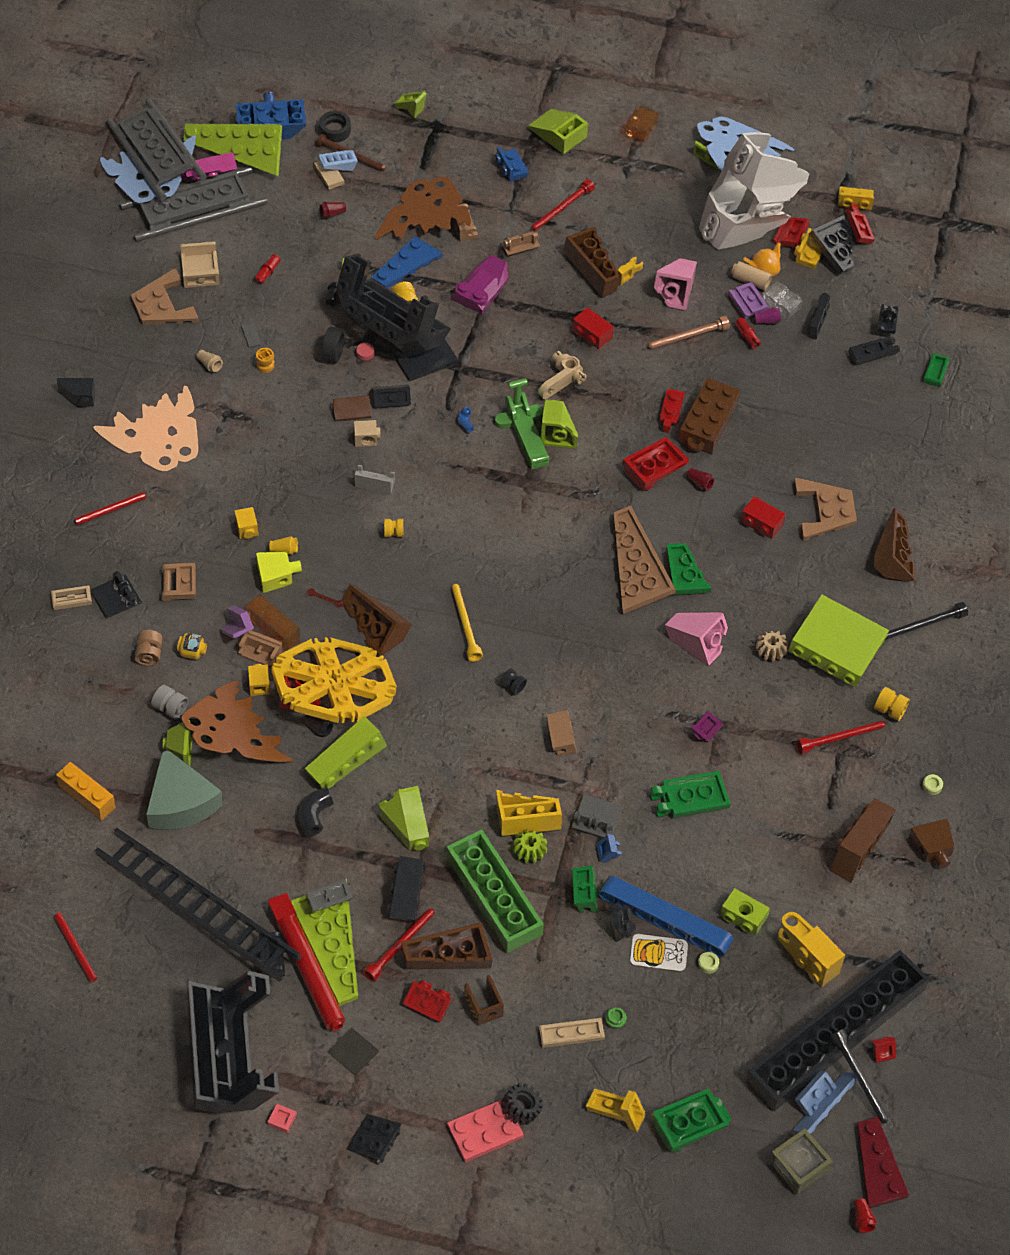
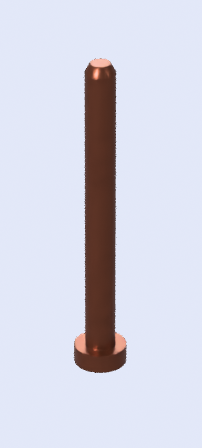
M321 134L317 140V145L321 147L325 145L338 152L351 150L326 139L327 136ZM353 151L358 161L380 171H385L386 166Z

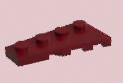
M876 1117L858 1122L857 1129L860 1152L862 1154L865 1192L867 1193L869 1208L908 1198L909 1192L879 1118Z

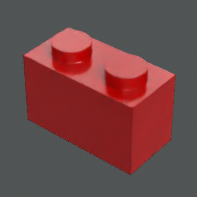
M587 307L573 319L572 330L576 335L581 336L590 345L599 350L613 338L614 326Z
M754 496L742 510L741 522L757 530L763 536L773 539L784 525L786 514Z

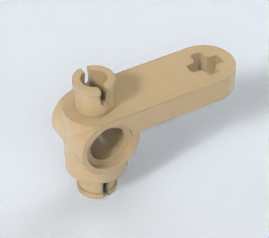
M560 351L553 354L552 360L556 363L555 367L560 372L544 382L539 388L538 394L543 399H548L574 380L578 384H581V381H585L587 375L582 372L583 367L580 366L578 358L568 354L563 355Z

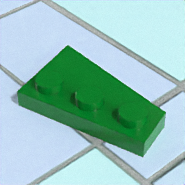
M686 543L667 544L666 550L670 577L676 591L673 595L711 593V587L709 583H706L702 571L698 569Z

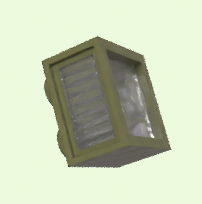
M804 1128L772 1151L769 1162L797 1195L828 1173L833 1160Z

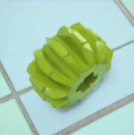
M527 829L524 831V834L519 832L514 840V853L518 854L519 860L525 858V863L532 860L535 864L536 859L542 860L544 854L547 853V840L543 838L542 833L536 834L535 829L532 833H529Z

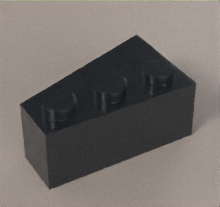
M400 856L399 861H395L394 873L397 874L396 881H392L390 889L393 899L392 902H388L387 913L390 914L391 920L415 923L420 890L423 885V872L426 869L424 859Z

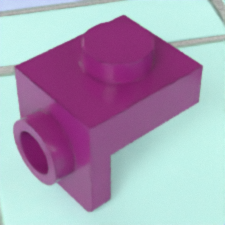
M707 711L696 725L692 724L690 727L694 729L692 734L699 740L704 738L709 742L724 724Z

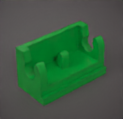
M593 866L573 868L574 905L578 907L581 913H584V908H590L592 913L598 912L597 883Z

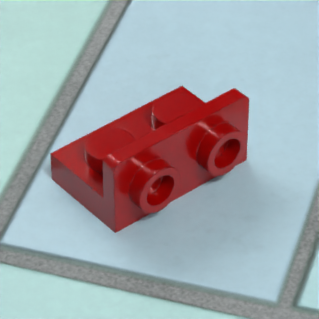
M422 979L420 983L413 981L403 1004L438 1022H442L450 1003L454 1001V999L450 998V993L440 988L438 991L431 989L432 984Z

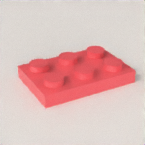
M502 1100L447 1123V1127L465 1163L524 1138L518 1122L516 1124L513 1123V1118L509 1120L507 1118L508 1113L504 1115L503 1110L505 1108H501Z

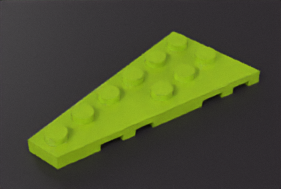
M185 124L184 141L195 135V146L220 155L233 152L235 161L279 177L282 125Z

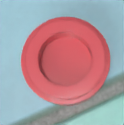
M370 343L358 345L357 357L359 359L367 361L374 357L373 345Z

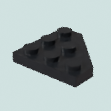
M844 216L819 226L809 233L839 275L854 266V260H852V254L854 253V242H852L853 230Z

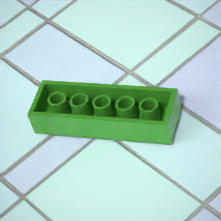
M482 829L447 846L446 858L507 953L543 936V922Z

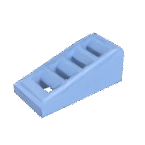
M353 150L318 155L323 169L353 171L357 164V158Z

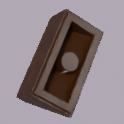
M368 395L333 399L335 421L371 418Z

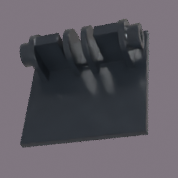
M119 571L113 573V580L91 589L107 618L142 603L126 574L123 575Z
M367 1114L346 1149L372 1157V1162L379 1165L384 1162V1158L387 1155L386 1152H390V1147H393L394 1141L400 1135L399 1131L402 1124Z

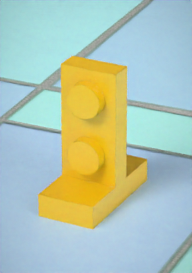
M594 1089L586 1105L587 1110L590 1112L626 1121L629 1130L638 1132L646 1115L637 1093L629 1090L626 1097Z

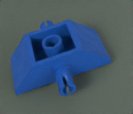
M269 91L270 97H268V92L263 94L264 102L236 104L238 124L282 125L281 140L291 139L306 127L303 99L274 101V93Z

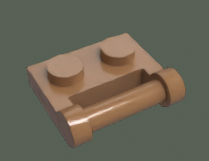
M178 563L162 565L163 592L161 593V599L165 602L172 601L173 599H195L196 564ZM172 573H176V590H171Z

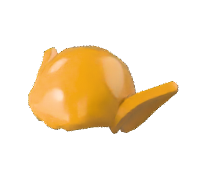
M778 242L773 250L761 249L754 254L752 260L744 257L743 261L752 267L772 274V277H774L781 269V244Z

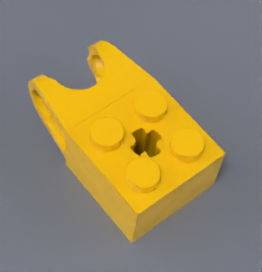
M795 912L786 913L782 917V928L779 930L778 939L793 956L796 964L809 974L810 979L823 987L840 974L845 954L818 926L813 928ZM794 918L797 921V925H788L786 919ZM783 932L787 933L789 940L783 937Z

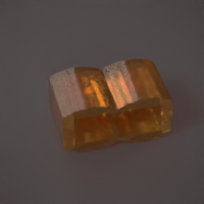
M640 106L638 110L635 109L632 119L626 123V135L646 142L659 121V112L644 106Z

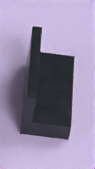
M408 384L373 387L375 407L411 405L410 386Z

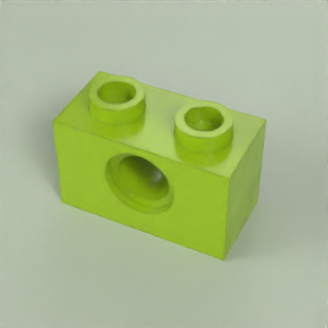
M734 888L723 904L720 916L725 921L738 925L744 932L752 933L756 936L768 918L770 908ZM740 912H746L748 915H743Z

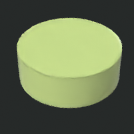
M933 774L926 776L922 784L923 790L930 795L939 794L943 787L942 779Z
M712 952L703 953L699 957V969L706 974L717 971L719 966L718 956Z

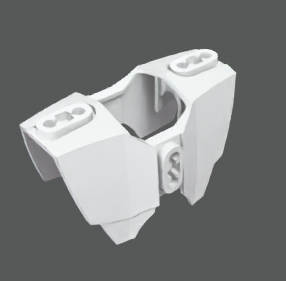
M760 132L743 133L724 160L722 172L708 195L699 229L703 238L709 240L718 250L763 237L768 231L785 224L791 216L781 212L784 201H790V198L794 197L807 184L809 173L798 168L795 161L761 153L765 151L769 143L770 134ZM746 189L751 190L755 198L748 213L739 215L729 214L738 208Z

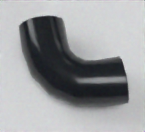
M327 786L307 796L301 804L298 817L300 826L307 837L315 836L322 831L323 826L319 819V813L323 809L334 805Z

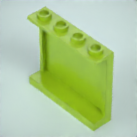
M821 595L793 638L788 651L821 668L830 675L843 680L845 683L857 687L873 657L885 642L889 630Z

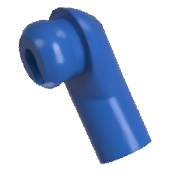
M463 407L459 412L457 421L467 433H471L474 430V426L469 422L472 411L469 407Z

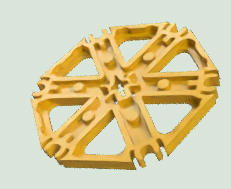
M324 637V642H319L315 638L314 643L310 639L279 654L276 657V663H273L272 675L281 701L283 700L284 704L291 702L290 709H294L295 712L339 723V718L341 723H344L345 718H350L351 722H354L355 717L358 722L364 716L367 717L390 705L397 689L388 662L384 659L383 655L376 657L377 651H373L372 648L331 637L330 641L327 637ZM340 647L354 653L358 652L360 655L340 665L335 648ZM309 649L314 653L318 665L295 660L293 656ZM375 669H381L385 681L377 682L362 678V676ZM284 676L306 681V683L296 688H289L286 685ZM328 694L333 708L327 709L310 703ZM351 694L373 699L374 701L364 706H356Z

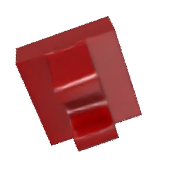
M893 1036L872 1040L873 1056L876 1063L896 1059V1041Z

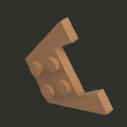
M177 269L171 270L131 294V300L142 325L166 324V322L175 321L176 324H183V321L199 322L193 306L175 311L167 294V288L182 284Z
M795 478L796 496L815 495L819 522L801 524L803 541L810 540V537L816 535L818 537L822 536L825 532L831 530L835 532L856 525L857 518L852 490Z

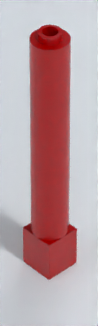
M284 893L269 899L268 910L277 929H280L286 944L301 954L302 959L300 961L295 958L293 959L326 1029L332 1031L341 1029L346 1019L297 919L296 911L288 894Z

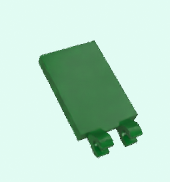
M720 771L663 780L662 786L651 787L652 792H650L652 801L663 797L665 802L657 804L658 809H655L658 818L664 817L669 813L672 814L673 818L728 809L731 805Z

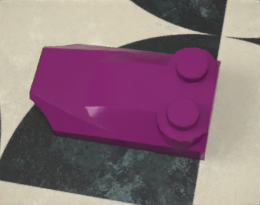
M493 255L488 256L473 269L463 282L456 285L452 301L483 314L509 281L507 262Z

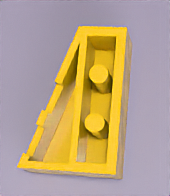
M496 790V809L502 836L519 834V832L524 834L526 829L529 833H532L534 829L536 832L561 829L562 812L558 798L533 795L532 798L521 796V793L511 795Z

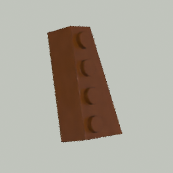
M594 226L567 236L563 252L603 297L617 291L620 275L612 260L609 259L608 252L604 249L602 240L597 236V230Z
M481 922L401 942L400 951L406 969H489L492 966L493 959Z

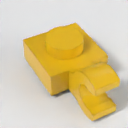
M637 257L631 258L630 262L618 268L617 271L620 275L619 285H623L634 277L635 272L642 270L643 262L635 264Z

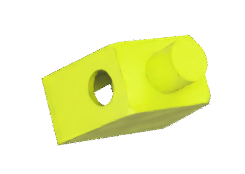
M286 552L256 553L263 593L291 585L292 573L302 572L301 562H289Z

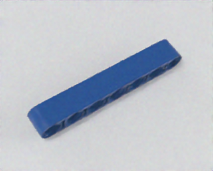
M608 876L599 891V896L604 901L612 905L619 903L622 907L628 905L631 908L632 915L707 952H712L718 957L725 956L734 940L729 932L615 876Z

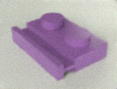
M752 282L736 287L735 290H729L730 298L744 319H747L748 316L753 317L755 313L768 309V305Z

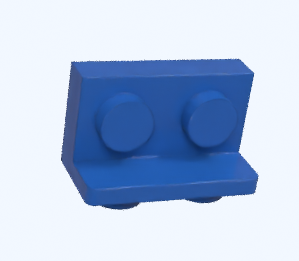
M497 147L495 161L497 164H500L503 175L507 176L510 182L529 175L528 169L515 148L503 152L501 147Z

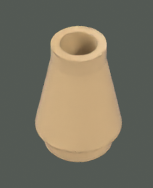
M200 350L197 353V359L210 372H217L221 369L223 361L220 356L204 350Z

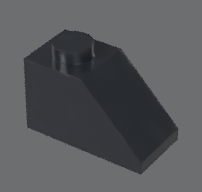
M57 378L59 393L73 405L81 407L94 406V378Z

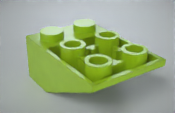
M550 109L528 125L529 129L562 154H565L586 139L588 133V123L577 114Z

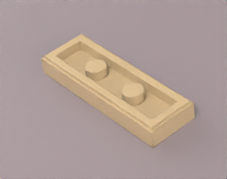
M601 1018L539 1026L542 1048L605 1039Z

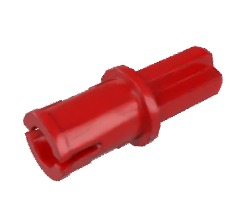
M272 254L269 260L262 264L261 270L255 276L258 284H263L269 275L274 273V269L281 261L279 256Z
M743 317L738 318L735 325L742 333V338L747 340L752 349H756L755 343L759 347L762 342L754 333V328H751Z

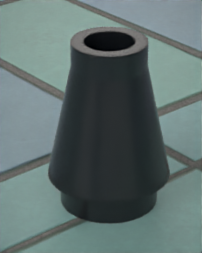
M305 715L303 720L305 724L320 736H328L333 730L334 724L329 720Z

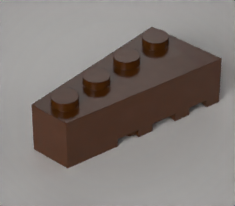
M874 798L871 804L867 803L861 814L863 815H858L853 823L854 827H849L846 831L845 839L839 840L835 848L838 852L830 871L852 883L857 869L860 870L865 859L871 854L877 841L880 840L891 823L896 809Z

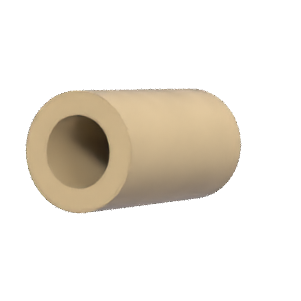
M743 262L735 263L731 271L733 278L745 283L752 282L755 287L764 291L767 290L772 279V274Z

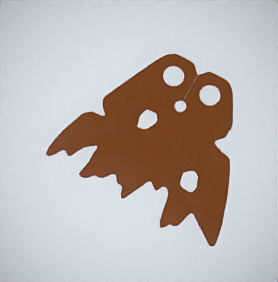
M448 177L434 178L431 182L427 179L417 180L410 184L401 195V201L404 204L393 207L377 230L375 240L394 230L396 237L399 236L402 239L410 224H413V226L420 224L425 233L435 225L439 228L450 230L451 217L457 219L459 224L464 222L467 226H470V214L467 207L457 206L462 202V197ZM437 182H445L442 188H435ZM418 184L425 186L421 191H415L414 187ZM441 199V206H435L434 201ZM402 216L408 217L406 222H398Z
M233 681L219 687L215 691L217 699L212 696H206L182 715L183 723L188 729L194 731V740L204 749L228 753L232 752V749L235 748L244 757L276 762H293V759L274 748L281 744V736H263L259 734L261 730L255 726L265 717L251 712L253 708L251 704L252 698L234 700L235 695L240 691L237 688L240 684L239 681ZM221 713L225 714L226 718L219 721L214 715ZM196 717L200 720L201 724L194 726L189 722V718ZM210 726L215 727V728H216V731L210 730L209 727H210ZM208 735L212 738V743L206 744L202 742L201 736ZM258 739L262 746H254L250 743V740Z

